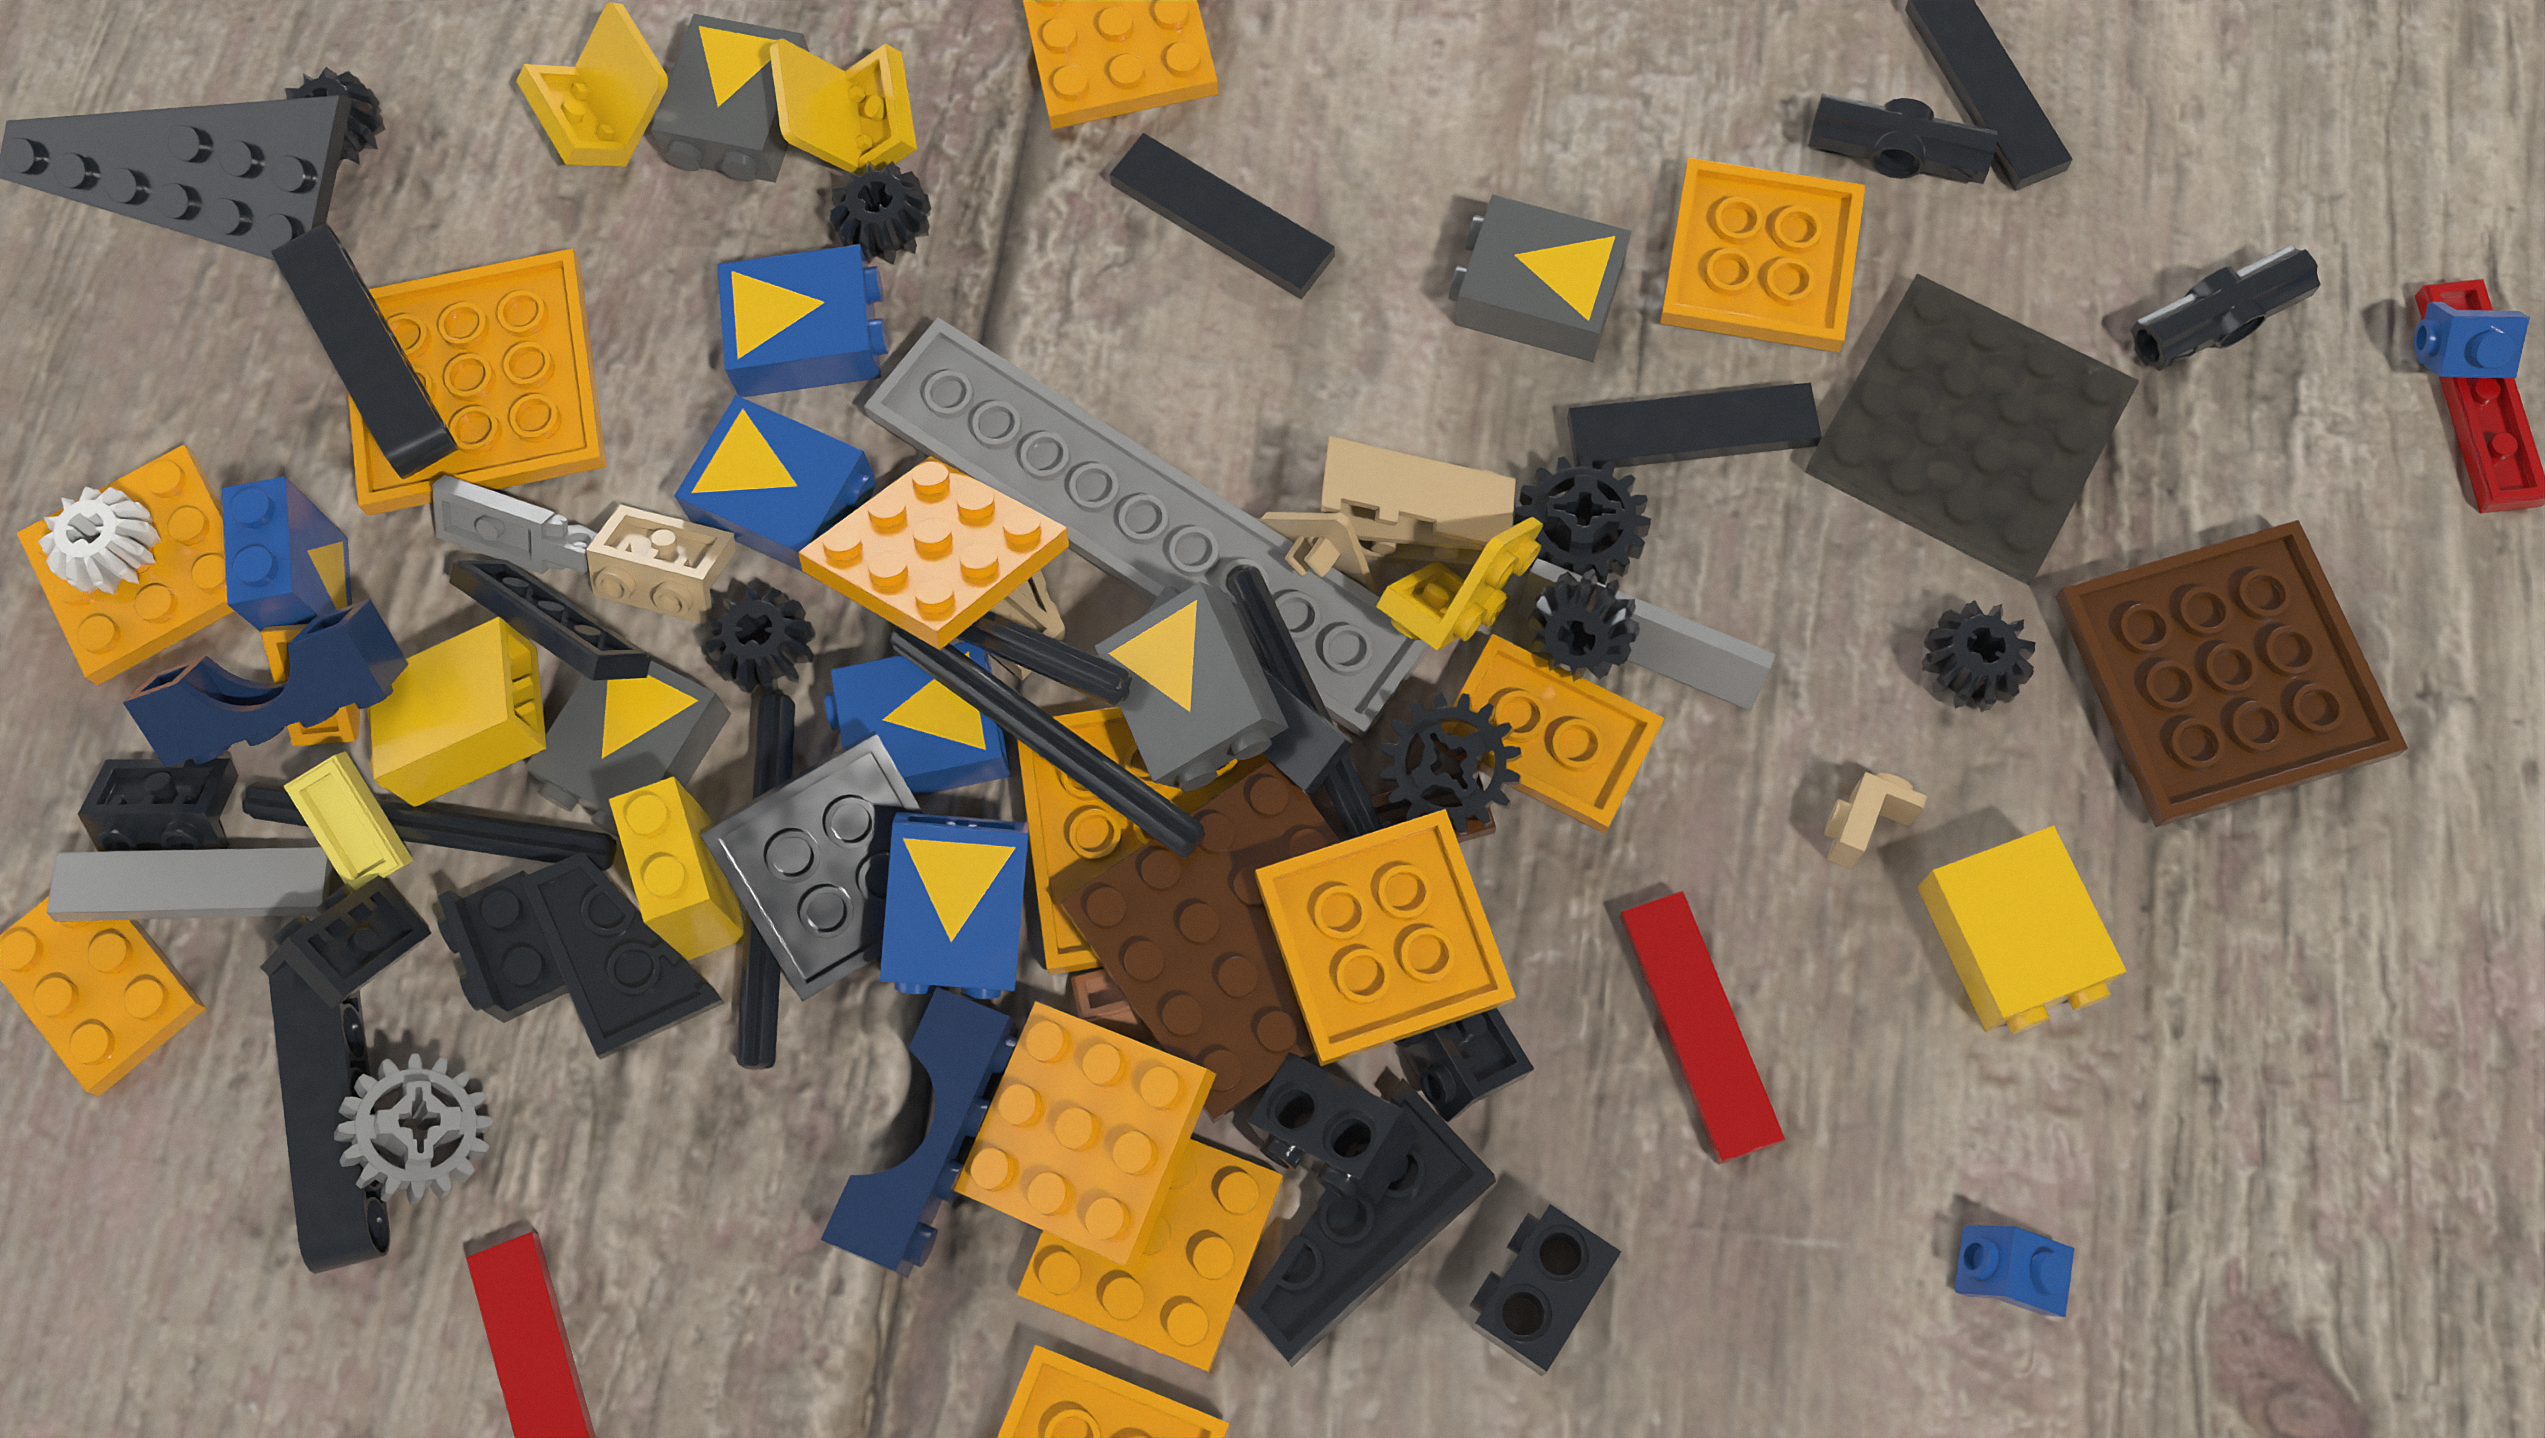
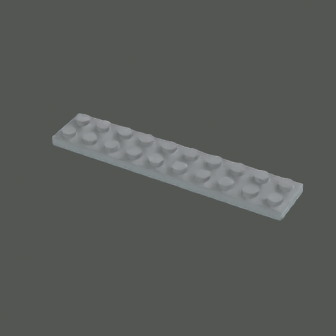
M939 317L936 318L864 405L869 418L927 456H932L1067 527L1070 549L1150 601L1154 602L1167 584L1184 592L1198 582H1202L1227 593L1257 659L1268 668L1228 585V579L1235 573L1248 567H1257L1330 717L1362 739L1366 738L1431 648L1423 640H1415L1400 633L1392 625L1391 617L1376 607L1380 600L1379 596L1333 567L1323 577H1319L1311 567L1304 576H1300L1285 560L1294 542Z

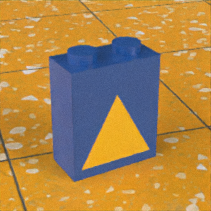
M860 244L717 264L725 371L738 396L743 398L881 378L879 355L888 354L889 346L883 318L876 319L874 303L884 301L883 286L878 266L868 267Z
M735 395L674 497L691 522L734 533L735 542L802 571L798 552L868 502L874 491L875 475L863 450Z
M286 476L222 488L228 606L261 632L264 627L309 624L315 617L352 605L348 538Z
M966 642L952 645L993 674L991 662L985 650ZM900 655L831 669L834 692L824 695L825 708L832 731L840 730L843 748L875 730L914 797L1011 777L1003 728L904 656Z
M896 812L892 824L880 971L881 982H895V990L909 994L934 992L935 985L961 987L962 995L978 999L998 998L1001 996V990L1015 991L1029 822Z

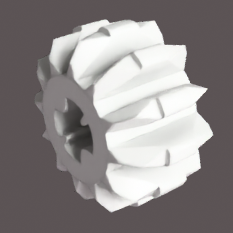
M85 486L78 502L61 497L64 511L59 516L43 517L47 527L52 530L51 533L38 540L43 548V552L49 555L45 563L49 565V569L62 580H68V583L79 591L91 594L98 588L104 593L108 592L115 595L122 579L139 584L136 570L141 565L156 564L153 554L148 549L162 540L158 536L157 530L151 526L153 519L150 517L151 514L139 502H133L122 491L110 487L101 493L97 489L93 490Z

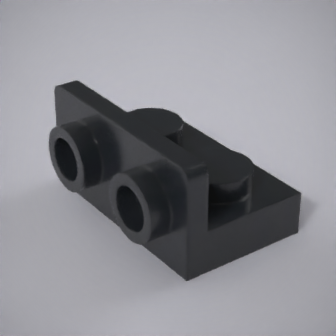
M214 758L202 764H195L193 759H188L164 767L160 759H106L78 812V816L98 852L228 849L229 843L218 820L239 775L231 758Z
M524 870L465 898H462L452 890L438 895L445 916L438 919L440 933L449 949L454 954L460 953L467 972L459 978L465 997L474 1010L479 1011L482 1009L503 1023L569 993L520 881V878L529 875Z
M378 875L356 891L349 883L339 888L317 907L316 910L321 915L310 921L304 914H301L285 925L271 938L270 941L277 949L260 968L268 977H271L289 964L331 1009H334L417 948L432 932Z
M1497 1008L1393 1042L1401 1048L1418 1076L1423 1094L1430 1103L1436 1106L1446 1122L1459 1117L1472 1104L1524 1079L1534 1070L1533 1065Z

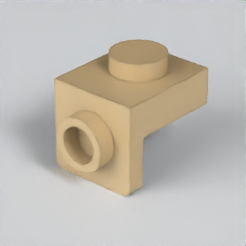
M1865 772L1853 789L1849 801L1846 802L1838 799L1832 810L1824 831L1825 836L1834 839L1827 860L1852 869L1866 850L1878 815L1910 826L1922 812L1927 796L1913 791V786L1901 777L1887 773L1872 775Z

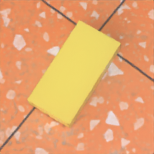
M346 751L330 757L284 785L285 790L344 884L349 883L355 891L378 875L385 879L414 861Z

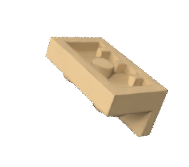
M624 505L617 507L586 549L592 592L595 596L700 624H706L711 617L710 589L736 552L734 533Z

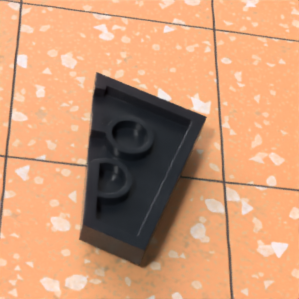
M583 852L520 878L596 1056L600 1060L724 1004L722 998L690 967L682 956L643 922L642 915Z

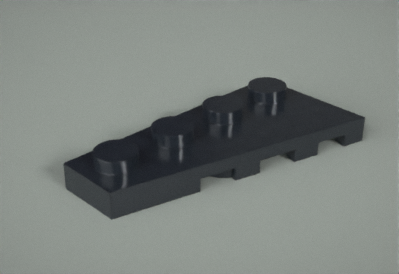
M1404 1078L1401 1079L1390 1095V1102L1403 1108L1419 1135L1378 1205L1356 1193L1351 1201H1347L1326 1189L1316 1203L1317 1209L1299 1235L1293 1236L1243 1309L1291 1367L1496 1182L1495 1174ZM1371 1139L1359 1140L1355 1146L1356 1152L1352 1157L1362 1154L1369 1146Z

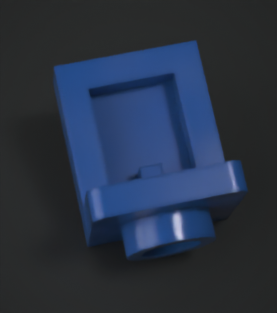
M2429 302L2425 319L2418 323L2414 333V350L2417 360L2440 377L2516 378L2530 317L2520 311L2455 310L2444 302Z
M1967 1225L1962 1231L1954 1286L1955 1292L1967 1297L1994 1298L2043 1316L2066 1317L2074 1248L2016 1226Z

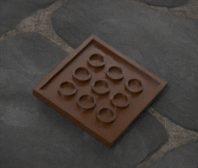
M2299 520L2062 587L2055 596L2156 828L2391 759L2408 749Z
M1270 760L1189 814L1203 825L1205 832L1203 841L1192 855L1187 858L1181 857L1154 838L1061 901L1064 912L1161 1050L1204 1067L1216 1074L1203 1106V1110L1213 1124L1269 1085L1289 1053L1305 1059L1315 1052L1255 879V870L1341 843V841L1304 791Z

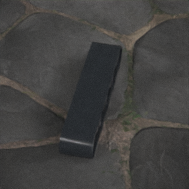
M325 222L272 250L271 252L378 446L400 478L404 480L459 450L452 434L351 257L328 223Z
M288 964L269 977L298 1242L305 1265L309 1271L317 1274L386 1256L390 1247V1228L387 1204L381 1200L383 1183L375 1179L372 1183L360 1189L356 1182L363 1171V1167L360 1163L342 1167L339 1161L343 1153L352 1146V1142L334 1140V1132L338 1125L347 1121H353L339 1113L345 1097L362 1099L357 1094L354 1086L362 1074L370 1076L360 990L334 1009H331ZM374 1106L371 1109L369 1115H375Z

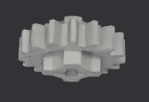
M411 1054L402 1071H399L396 1065L390 1059L382 1061L378 1069L379 1081L365 1074L358 1078L354 1089L362 1099L345 1097L339 1113L353 1121L339 1124L334 1132V1140L352 1142V1146L343 1153L339 1161L342 1167L360 1163L363 1171L356 1182L360 1189L376 1179L383 1183L381 1189L382 1201L388 1202L397 1189H406L410 1205H417L423 1197L425 1187L430 1186L432 1192L441 1199L447 1196L452 1189L450 1175L463 1183L471 1177L475 1169L467 1159L481 1160L489 1148L487 1143L475 1136L487 1133L493 1125V1118L476 1115V1111L488 1097L485 1092H476L470 1095L466 1093L464 1088L471 1077L467 1070L452 1079L445 1075L447 1059L440 1057L433 1068L428 1070L422 1069V1061L419 1054ZM398 1091L396 1105L392 1109L378 1110L376 1115H369L371 1109L379 1100L392 1092ZM431 1092L444 1099L450 1107H446ZM411 1109L412 1119H415L417 1129L427 1130L418 1147L417 1139H413L412 1130L402 1127ZM458 1142L452 1156L443 1163L431 1168L430 1162L433 1159V1151L436 1148L449 1147L451 1143ZM377 1150H382L397 1163V1167L384 1160L377 1153Z

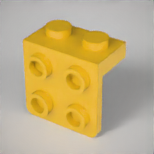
M608 2L605 5L575 67L524 64L516 80L566 165L626 167L668 88L667 74L626 8L621 3Z
M781 38L770 45L769 50L779 126L782 136L789 144L858 176L866 173L865 169L868 161L877 168V171H882L891 161L896 164L917 150L902 52L885 43L844 71Z
M1530 517L1494 536L1482 551L1466 580L1440 562L1435 561L1387 586L1376 607L1391 617L1392 625L1400 633L1415 640H1423L1437 651L1458 638L1465 642L1476 632L1481 624L1490 627L1507 606L1510 596L1503 591L1513 575L1516 574L1520 577L1537 557L1541 545L1535 539L1541 531L1543 524L1534 517Z

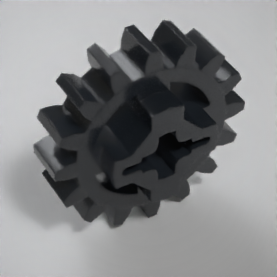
M1587 454L1583 455L1580 467L1571 468L1570 463L1564 456L1559 457L1556 474L1554 475L1548 470L1539 467L1535 473V487L1531 485L1522 486L1519 502L1523 506L1515 507L1513 525H1517L1530 517H1534L1543 524L1541 531L1535 539L1541 545V549L1530 565V568L1532 569L1537 558L1580 576L1594 568L1597 582L1603 585L1606 584L1609 569L1621 577L1625 576L1630 566L1629 557L1640 559L1646 543L1641 537L1648 535L1651 525V518L1641 515L1645 512L1647 506V496L1639 494L1630 495L1636 478L1632 474L1620 480L1614 478L1615 462L1611 460L1601 470L1593 469L1591 456ZM1567 491V492H1566L1564 495H1562L1561 497H1557V496H1556V495H1558V494H1560V493H1562V492ZM1577 518L1586 519V526L1577 525ZM1602 546L1609 547L1608 549L1602 552L1593 554Z
M1442 692L1436 693L1434 710L1426 712L1416 701L1410 704L1415 720L1410 725H1407L1402 721L1394 719L1391 726L1400 736L1398 744H1382L1380 749L1385 755L1394 759V766L1380 771L1381 779L1390 782L1397 781L1399 787L1388 797L1393 805L1403 804L1408 800L1412 803L1406 817L1408 821L1422 817L1425 814L1428 815L1446 809L1450 821L1454 822V826L1460 835L1467 834L1468 818L1476 816L1486 827L1491 825L1492 820L1487 808L1492 803H1495L1500 807L1508 809L1512 804L1505 793L1502 792L1504 784H1521V775L1508 769L1509 762L1516 761L1522 757L1521 749L1515 746L1504 747L1503 741L1514 731L1512 726L1507 722L1493 727L1490 723L1495 715V707L1488 703L1478 713L1472 712L1471 697L1465 693L1461 695L1456 707L1448 706ZM1461 722L1471 725L1479 731L1477 733L1474 731L1466 737L1445 733L1440 723ZM1420 736L1425 744L1422 762L1420 766L1413 769L1412 773L1409 774V755L1414 743ZM1436 740H1440L1445 749H1450L1455 756L1467 753L1468 757L1460 763L1461 769L1464 772L1462 776L1468 784L1467 789H1463L1457 779L1453 780L1446 772L1436 776L1435 771L1442 766V761L1438 756L1440 751L1435 745ZM1494 753V774L1487 789L1482 792L1476 783L1480 765ZM1440 790L1456 794L1463 805L1458 807H1442L1426 801L1423 797Z

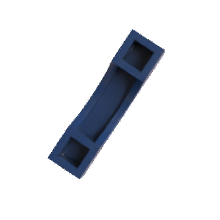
M369 598L315 617L287 645L290 659L288 680L276 683H260L246 680L223 669L206 655L153 674L123 704L164 767L191 758L195 764H202L220 756L232 744L246 740L249 746L264 743L282 732L285 726L300 722L304 728L315 726L332 717L341 707L355 703L358 709L371 707L393 693L394 690L391 684L409 664Z
M936 987L908 1048L924 1065L933 1084L935 1111L930 1130L920 1147L901 1164L875 1174L850 1175L820 1240L905 1278L909 1277L914 1265L922 1267L925 1264L938 1234V1229L931 1225L942 1201L950 1203L957 1194L954 1188L965 1165L960 1163V1160L970 1138L976 1139L992 1103V1101L988 1100V1097L998 1075H1004L1019 1040L1015 1038L1018 1028L1010 1016Z

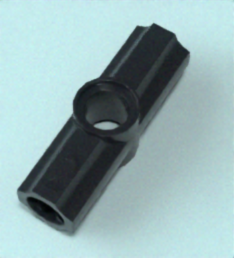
M1822 93L1808 146L1870 159V164L1874 170L1890 178H1911L1918 175L1921 171L1983 184L1995 153L1998 135L1995 130L1935 118L1931 107L1915 99H1893L1885 103L1884 106Z
M2290 245L2235 272L2231 266L2219 269L2193 286L2185 297L2137 320L2130 330L2134 338V350L2145 366L2150 365L2161 371L2213 344H2216L2219 349L2234 345L2258 329L2268 317L2313 296L2321 286L2317 275L2318 265L2306 249L2299 250Z

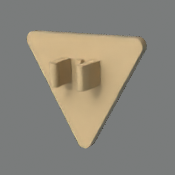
M1266 512L1261 518L1260 522L1294 542L1285 560L1300 576H1304L1311 567L1319 577H1323L1333 567L1375 594L1377 592L1352 521L1344 514Z

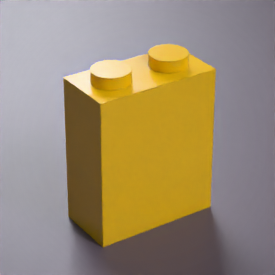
M500 617L494 618L407 658L406 660L409 665L391 684L394 690L393 693L383 701L367 708V715L371 724L372 756L370 757L369 765L373 780L382 788L390 790L414 807L547 749L537 647Z
M673 776L609 799L643 922L687 960L743 941L745 921L737 895L700 836V830L714 821Z
M2054 825L1934 869L1917 887L1985 1032L2006 1024L2012 1034L2025 1031L2050 1019L2046 1009L2066 1001L2069 1002L2073 1011L2091 1006L2110 997L2111 993L2107 986L2127 972Z

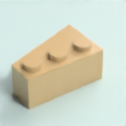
M1328 436L1321 513H1341L1352 521L1366 560L1429 565L1438 561L1445 567L1472 569L1488 542L1494 536L1512 527L1516 479L1488 470L1471 469Z

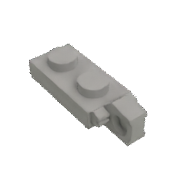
M448 475L442 476L432 485L436 538L500 560H507L514 565L540 574H544L549 568L564 570L566 567L583 574L588 571L586 549L597 536V532L580 524L568 525V519L561 514H555L553 511Z

